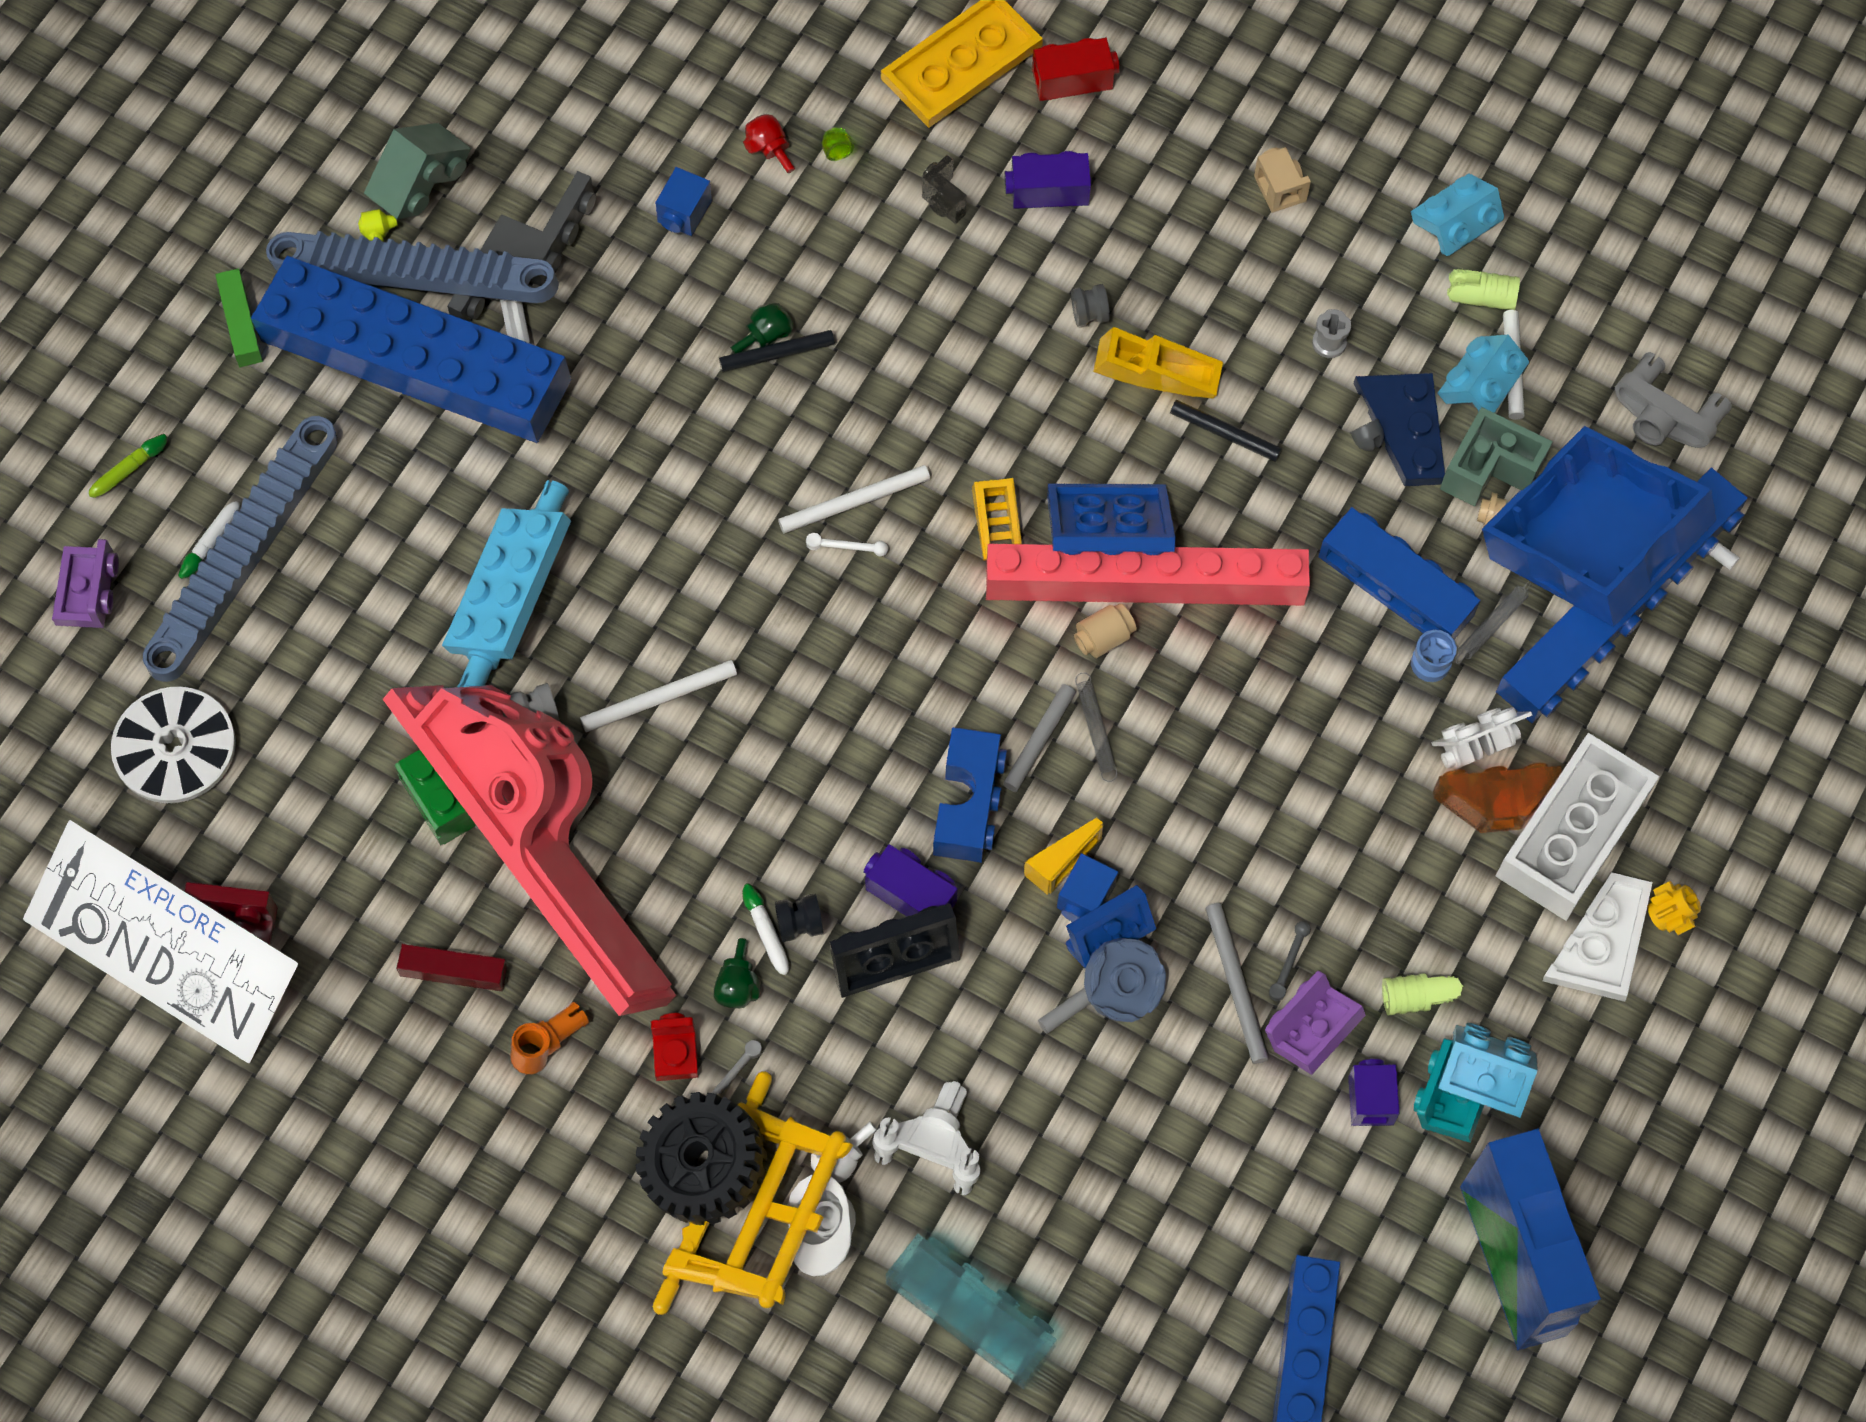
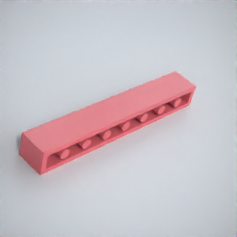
M988 544L986 600L1304 606L1310 587L1309 549L1175 547L1174 552H1163L1159 555H1147L1142 552H1123L1118 555H1108L1101 551H1083L1080 554L1069 555L1061 551H1053L1052 545Z

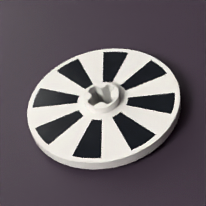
M188 687L162 688L136 700L118 720L111 741L112 761L121 780L137 795L160 803L184 802L209 791L226 774L235 752V732L225 709L208 694ZM178 737L182 746H175L173 752H169L164 744L172 743L173 738Z

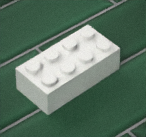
M1588 733L1504 858L1495 877L1567 921L1660 776Z

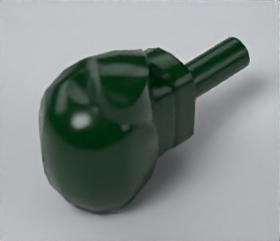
M779 303L760 305L750 316L752 322L746 325L750 334L730 348L735 354L743 351L754 342L759 347L769 345L776 341L777 338L789 336L793 331V321Z
M739 938L737 941L734 958L724 960L723 967H721L715 982L714 999L724 1007L745 1008L750 1001H756L760 996L761 983L759 978L752 972V964L744 960L748 940Z

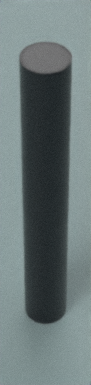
M827 330L719 357V363L723 373L835 345L832 330Z
M1177 399L1171 408L1170 414L1274 462L1278 460L1281 454V447Z

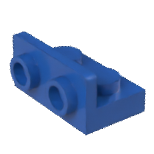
M1136 885L1066 925L1070 939L1065 944L1068 951L1086 968L1092 954L1103 943L1116 938L1139 940L1156 930L1146 894Z

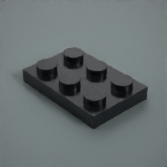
M950 903L939 907L930 906L917 914L902 919H889L882 922L879 926L861 932H848L836 940L829 941L836 984L841 998L960 960L956 917Z

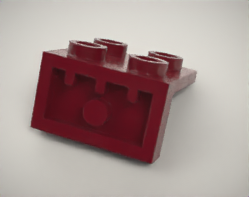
M186 882L184 892L267 944H271L278 907L269 891Z

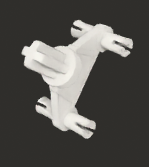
M946 1082L940 1091L934 1107L927 1109L923 1116H918L915 1119L901 1123L893 1119L892 1125H890V1117L884 1118L880 1122V1129L874 1133L872 1143L875 1149L874 1158L876 1162L879 1163L882 1157V1165L890 1163L893 1157L892 1154L901 1149L953 1169L954 1190L959 1194L962 1188L961 1195L969 1194L972 1190V1185L979 1178L980 1167L977 1163L979 1161V1154L976 1150H974L973 1154L971 1153L972 1149L968 1148L959 1131L960 1123L957 1120L967 1095L966 1089L959 1082Z

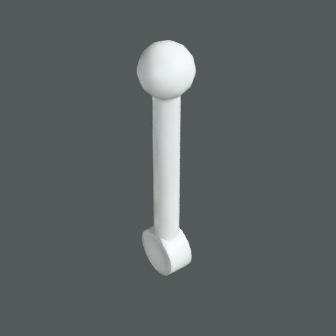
M811 533L806 538V545L810 550H818L821 546L874 552L879 557L886 555L888 552V545L883 541L869 544L822 539L817 533Z

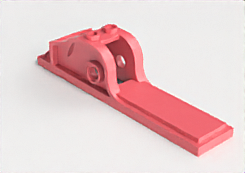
M443 685L392 688L383 698V701L618 1016L667 1006L676 996L670 987L672 985L570 850V827L576 816L586 806L592 790L590 764L583 751L574 741V735L570 729L561 724L560 721L541 711L535 713L510 700L511 695L492 685L444 688Z

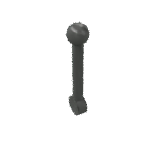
M1300 921L1295 925L1296 936L1278 981L1269 989V996L1274 1001H1281L1286 995L1285 983L1303 938L1311 932V927L1306 921Z

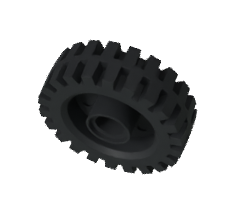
M700 1092L691 1093L690 1099L683 1095L674 1099L676 1105L671 1106L666 1103L659 1108L662 1115L659 1118L653 1115L647 1122L652 1128L649 1132L643 1130L639 1139L644 1145L636 1149V1157L640 1160V1163L636 1164V1172L642 1178L639 1182L642 1189L648 1194L647 1196L667 1214L685 1223L689 1221L695 1225H704V1222L707 1221L711 1224L721 1222V1216L730 1219L737 1215L735 1208L740 1206L744 1209L750 1203L747 1196L750 1193L754 1195L758 1193L760 1186L756 1182L758 1178L764 1179L766 1169L762 1166V1162H768L767 1151L763 1148L766 1142L756 1122L745 1110L731 1100L708 1092L707 1096ZM704 1151H708L706 1161L702 1165L695 1167L697 1156Z

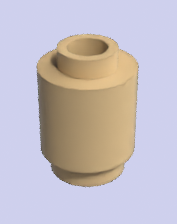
M1119 603L1116 606L1108 605L1076 624L1077 633L1074 634V639L1083 654L1087 655L1090 653L1093 657L1098 658L1129 640L1130 634L1136 631V624L1132 615L1123 604Z

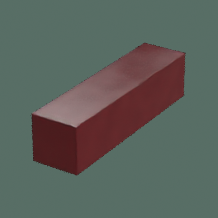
M402 944L396 969L400 977L503 992L508 967L505 959Z

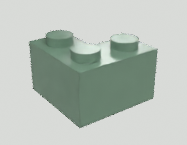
M439 123L393 129L364 194L396 219L418 216L429 203L428 196L435 183L454 181L462 175L466 168V159L471 148Z
M1481 407L1447 467L1440 490L1474 507L1492 476L1519 490H1523L1536 479L1553 441Z

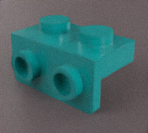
M1444 1038L1440 1050L1435 1049L1430 1057L1428 1073L1431 1075L1426 1088L1421 1087L1417 1092L1414 1111L1417 1112L1422 1129L1471 1143L1484 1105L1438 1089L1453 1046V1040Z

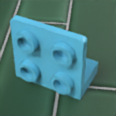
M1466 1023L1465 1027L1456 1025L1453 1031V1046L1438 1089L1521 1118L1538 1071L1536 1053L1530 1051L1531 1045L1513 1037H1507L1506 1041L1489 1036L1490 1030L1477 1024Z

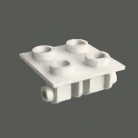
M1514 707L1502 711L1501 708H1495L1478 715L1479 723L1476 722L1466 726L1465 723H1460L1442 730L1443 738L1431 743L1432 746H1444L1446 752L1441 754L1444 766L1447 769L1454 767L1457 770L1474 762L1475 759H1483V751L1490 756L1494 752L1514 746L1516 740L1521 738V733L1517 725L1513 723L1532 716V713L1516 712Z

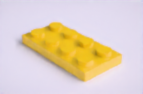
M980 0L882 69L881 80L930 128L1032 55L1033 49L1041 48L1043 46V38L1005 0Z

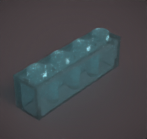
M917 1234L886 1273V1285L1024 1390L1056 1347L1057 1339L1052 1336L1054 1333L1053 1328L1035 1315L1029 1319L1017 1309L1019 1303L1007 1292L998 1289L995 1293L983 1284L984 1276L968 1263L960 1266L949 1258V1249L940 1241L931 1236L926 1240Z

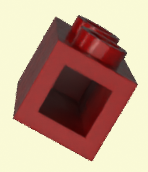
M1107 37L1099 39L1085 38L1075 43L1063 45L1049 44L1042 48L1033 49L1032 73L1039 101L1112 90L1114 74L1119 73V60L1116 51L1110 52Z

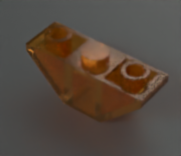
M1533 763L1517 770H1508L1504 766L1488 768L1482 773L1467 774L1465 770H1452L1438 777L1433 789L1434 799L1480 833L1521 830L1536 812L1562 773L1561 766L1548 767L1546 763Z

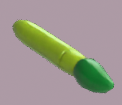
M161 434L143 442L141 448L132 452L131 455L125 457L101 476L89 489V496L93 498L102 496L139 468L148 458L158 455L167 443V436Z

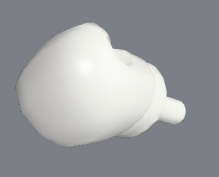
M871 1122L866 1124L851 1139L845 1135L846 1142L851 1143L853 1147L845 1157L838 1159L831 1177L838 1183L851 1176L858 1163L857 1160L863 1156L858 1146L877 1130ZM811 1154V1167L815 1171L821 1156Z

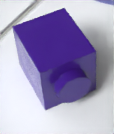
M1367 1059L1360 1061L1359 1065H1353L1348 1076L1351 1126H1394L1400 1114L1396 1065H1384V1061L1379 1059Z

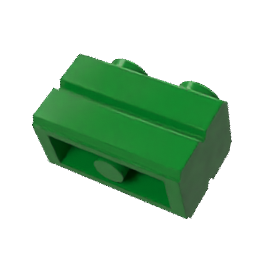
M420 749L394 765L401 783L440 846L445 845L476 826Z

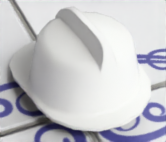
M812 1175L797 1184L791 1192L787 1206L799 1207ZM830 1177L815 1211L816 1214L824 1217L818 1232L807 1230L794 1259L795 1265L803 1273L813 1277L827 1275L837 1269L845 1260L851 1246V1236L856 1224L855 1210L852 1203L847 1199L843 1187L832 1177Z

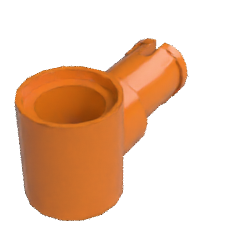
M572 1002L547 1022L541 1020L538 1023H525L519 1026L514 1031L511 1042L510 1057L514 1068L524 1074L540 1072L546 1066L548 1057L561 1047L560 1043L583 1026L588 1025L589 1020L584 1011L577 1012L580 1006ZM525 1044H534L540 1048V1051L528 1054L523 1052L520 1047Z

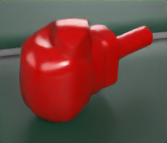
M763 114L746 124V139L743 141V144L748 153L762 152L766 159L776 156L787 173L795 170L794 165L784 152L789 147V143L776 117Z

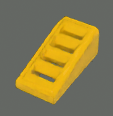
M1014 479L974 482L972 493L983 561H987V546L990 544V541L1011 539L1012 544H1022ZM1004 496L1005 502L985 504L984 497ZM1007 511L1006 517L987 518L986 512ZM1009 525L1010 531L989 533L988 527Z
M1096 817L1029 858L1024 865L1025 877L1047 895L1051 894L1070 874L1080 854L1087 855L1101 840L1103 822Z

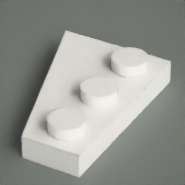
M1611 872L1573 934L1570 935L1562 951L1544 975L1543 982L1625 1002L1653 882Z

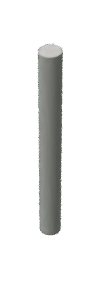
M1214 903L1208 905L1205 909L1253 1064L1263 1063L1269 1058L1221 903Z

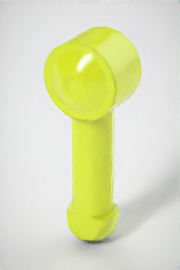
M380 209L361 212L358 222L360 233L369 241H373L374 237H378L384 242L383 238L386 237L389 230L398 226L395 217L386 215Z

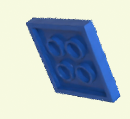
M1048 484L1047 500L1053 551H1061L1069 555L1080 554L1083 551H1101L1108 555H1118L1123 552H1142L1147 555H1159L1163 552L1175 551V533L1166 484Z

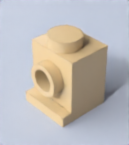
M1277 147L1271 148L1258 156L1254 177L1271 213L1307 201L1311 181L1308 176L1303 177L1299 162L1296 159H1291L1286 147L1281 149Z

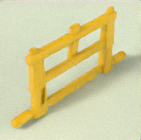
M761 1071L757 1074L747 1095V1103L740 1102L737 1105L745 1110L756 1122L765 1140L779 1144L726 1264L695 1255L709 1222L705 1221L704 1225H695L689 1222V1226L682 1228L683 1241L678 1249L673 1248L664 1264L663 1275L667 1279L663 1280L653 1302V1310L658 1315H664L669 1311L680 1287L678 1285L680 1280L713 1286V1292L723 1291L756 1298L763 1308L769 1309L773 1307L775 1302L783 1305L786 1293L782 1286L807 1230L818 1232L824 1217L815 1213L838 1159L845 1157L853 1145L846 1142L844 1133L840 1131H835L829 1136L797 1123L792 1117L784 1121L758 1110L772 1083V1076L766 1071ZM795 1149L821 1156L798 1208L772 1202ZM765 1217L790 1224L767 1278L742 1270Z

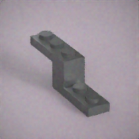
M577 171L543 231L501 214L480 250L485 254H488L489 250H493L498 255H502L505 251L513 257L543 260L548 262L556 273L561 262V253L567 244L571 245L574 242L579 230L578 224L584 214H590L594 207L596 194L593 192L591 176ZM537 275L530 282L542 286L547 276ZM454 294L447 306L449 314L469 322L472 319L476 320L483 311L485 297Z

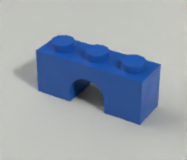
M952 727L945 780L966 784L972 790L973 796L970 800L960 805L939 804L933 841V856L982 863L984 849L992 850L995 825H988L990 811L998 812L1001 787H995L994 781L996 773L1004 774L1007 750L1000 749L1001 734Z

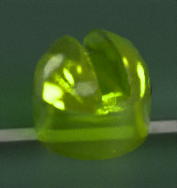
M833 127L828 129L823 135L822 149L828 160L838 161L848 157L853 152L854 144L850 135L844 129Z

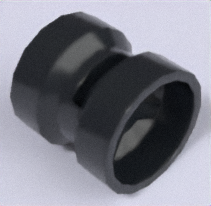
M816 893L805 895L796 903H792L787 899L775 901L782 942L793 941L797 938L798 934H808L811 937L824 934Z

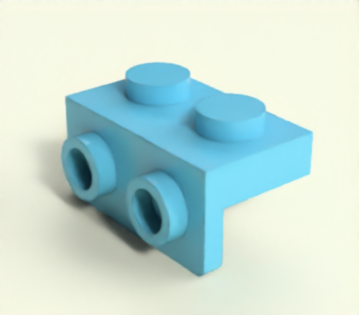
M1470 173L1457 179L1452 185L1435 196L1428 198L1423 204L1411 211L1413 223L1437 236L1441 253L1446 256H1450L1504 219L1498 188Z
M1509 334L1477 337L1469 343L1466 353L1458 365L1447 374L1446 382L1437 394L1446 404L1472 402L1478 411L1483 407L1494 413L1529 364V360Z

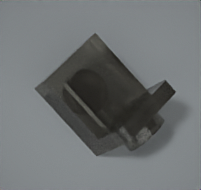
M946 155L939 163L933 162L922 175V198L929 203V206L940 217L946 216L953 223L957 224L966 215L967 195L950 182L953 178L954 159Z

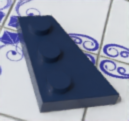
M1433 373L1355 376L1353 384L1358 394H1362L1369 409L1368 414L1371 420L1378 419L1384 430L1385 449L1403 485H1441L1445 469Z

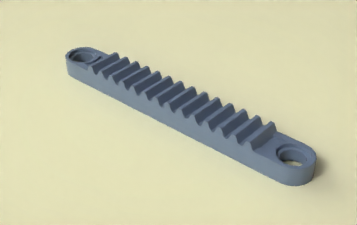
M317 231L316 235L283 232L273 237L266 248L267 257L277 272L284 259H279L281 251L288 247H294L296 252L292 257L371 285L529 303H542L551 299L559 287L557 276L548 262L539 259L513 257L505 251L502 255H498L493 250H489L488 254H485L478 248H475L473 252H469L466 248L460 247L458 251L454 250L450 245H446L445 249H441L432 243L430 247H426L421 242H417L416 246H413L405 240L402 241V244H397L393 239H388L387 243H385L378 237H374L373 241H369L366 237L360 236L358 240L350 234H346L345 238H341L336 233L332 232L331 236H326L321 231ZM537 275L547 276V280L542 286L537 288L528 286L529 281Z
M311 416L304 419L297 426L284 447L278 448L275 460L269 461L268 470L266 473L260 474L259 483L253 485L250 496L243 499L240 511L236 510L234 512L233 521L225 525L224 534L218 536L215 547L208 550L207 559L199 563L198 572L190 576L189 585L181 589L180 598L174 600L171 611L163 615V623L143 652V662L154 679L168 682L179 678L184 673L332 456L338 443L335 429L328 419L320 416ZM315 430L327 433L326 440L320 445L313 446L306 442L307 436ZM163 651H171L176 654L174 663L167 668H159L154 665L156 656Z

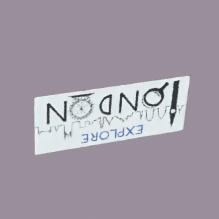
M71 820L66 825L23 918L28 924L247 1063L251 1062L298 966V963Z

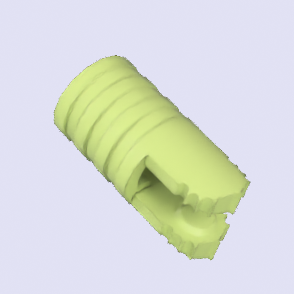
M1453 269L1449 274L1451 286L1447 289V295L1452 302L1515 310L1520 277L1463 269Z
M1425 973L1405 977L1383 978L1382 996L1387 1015L1430 1011L1431 1005L1443 1004L1444 1002L1449 1003L1453 999L1456 1000L1458 996H1461L1462 987L1464 986L1458 980L1459 978L1450 977L1449 975L1447 978L1444 976L1428 978Z

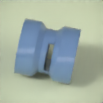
M1430 630L1422 634L1411 657L1413 673L1419 679L1426 682H1437L1446 677L1456 656L1457 646L1454 639L1442 630Z

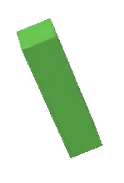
M239 268L215 274L239 368L263 362L256 330L251 320L252 314L244 281Z

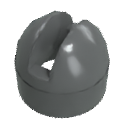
M1378 419L1350 432L1355 444L1359 449L1365 451H1373L1374 447L1379 448L1385 437L1384 430Z

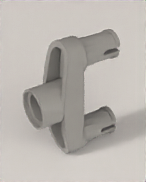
M1651 352L1645 353L1633 371L1626 373L1615 386L1618 400L1637 417L1633 423L1634 433L1643 442L1654 446L1660 445L1666 437L1695 448L1707 446L1716 435L1718 424L1732 409L1731 402L1725 397L1720 405L1716 407V403L1722 395L1712 393L1700 411L1696 413L1675 398L1651 385L1665 369V363L1658 357L1651 366L1650 362L1655 354Z

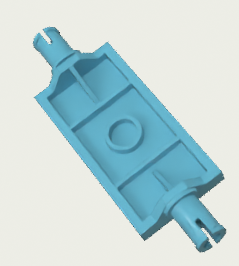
M547 480L535 509H501L442 644L451 654H462L469 659L457 687L485 686L491 670L497 669L501 658H513L571 523V520L563 512H560L564 500L569 494V489L565 485L553 480L552 482Z

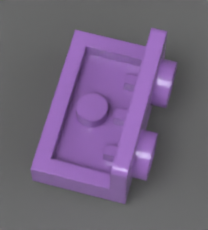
M98 539L97 548L63 547L52 616L56 626L104 628L106 614H111L113 609V592L110 590L111 578L117 577L119 570L118 554L113 552L107 539Z
M1317 971L1308 981L1300 985L1296 995L1286 1006L1272 1016L1265 1031L1274 1052L1312 1075L1366 1015L1360 1004L1330 987L1326 975Z

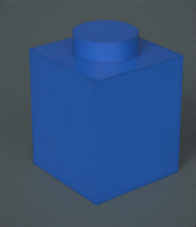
M675 167L655 202L658 223H661L664 228L671 232H682L692 236L712 202L710 180Z
M1081 853L1058 895L1057 909L1061 910V914L1066 919L1073 922L1108 901L1116 886L1118 871Z

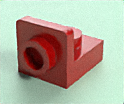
M668 1013L660 1016V1020H652L651 1031L656 1081L698 1078L696 1034L693 1018L685 1017L681 1013Z

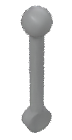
M751 1040L746 1043L743 1056L711 1093L720 1096L751 1058L755 1059L760 1056L762 1047L758 1041Z

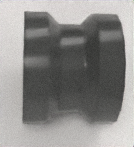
M1103 284L1095 285L1091 290L1084 291L1080 287L1071 290L1072 309L1077 327L1085 326L1089 321L1097 320L1099 323L1109 322V305Z

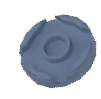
M1116 938L1103 943L1092 954L1085 968L1084 987L1088 1001L1099 1014L1114 1021L1134 1022L1141 1019L1140 1017H1143L1147 1012L1151 1013L1158 1006L1165 992L1166 972L1154 948L1137 939Z

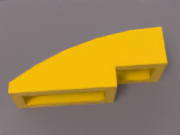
M1113 327L1100 338L1093 372L1139 387L1192 397L1214 398L1217 395L1223 362L1157 335L1146 340Z

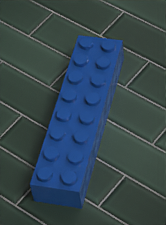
M286 256L251 317L261 342L537 444L572 380L565 356L290 256Z

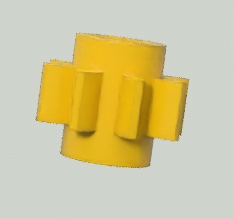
M1669 881L1653 889L1655 896L1650 898L1651 903L1648 904V913L1652 922L1659 930H1667L1669 933L1675 930L1677 935H1680L1696 927L1693 920L1698 918L1697 914L1700 913L1701 906L1697 895L1689 886H1681L1680 884L1674 886Z

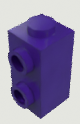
M1065 151L1060 154L1039 155L1037 153H1025L1021 156H1012L1011 171H1005L1004 181L1005 194H1012L1013 209L1089 206L1091 180L1088 153Z
M890 844L882 854L876 852L870 858L863 871L866 874V891L906 917L917 914L930 906L939 907L950 903L953 908L957 903L958 888L955 887V882L945 873L939 870L932 872L922 866L920 859L908 849L901 848L898 850Z

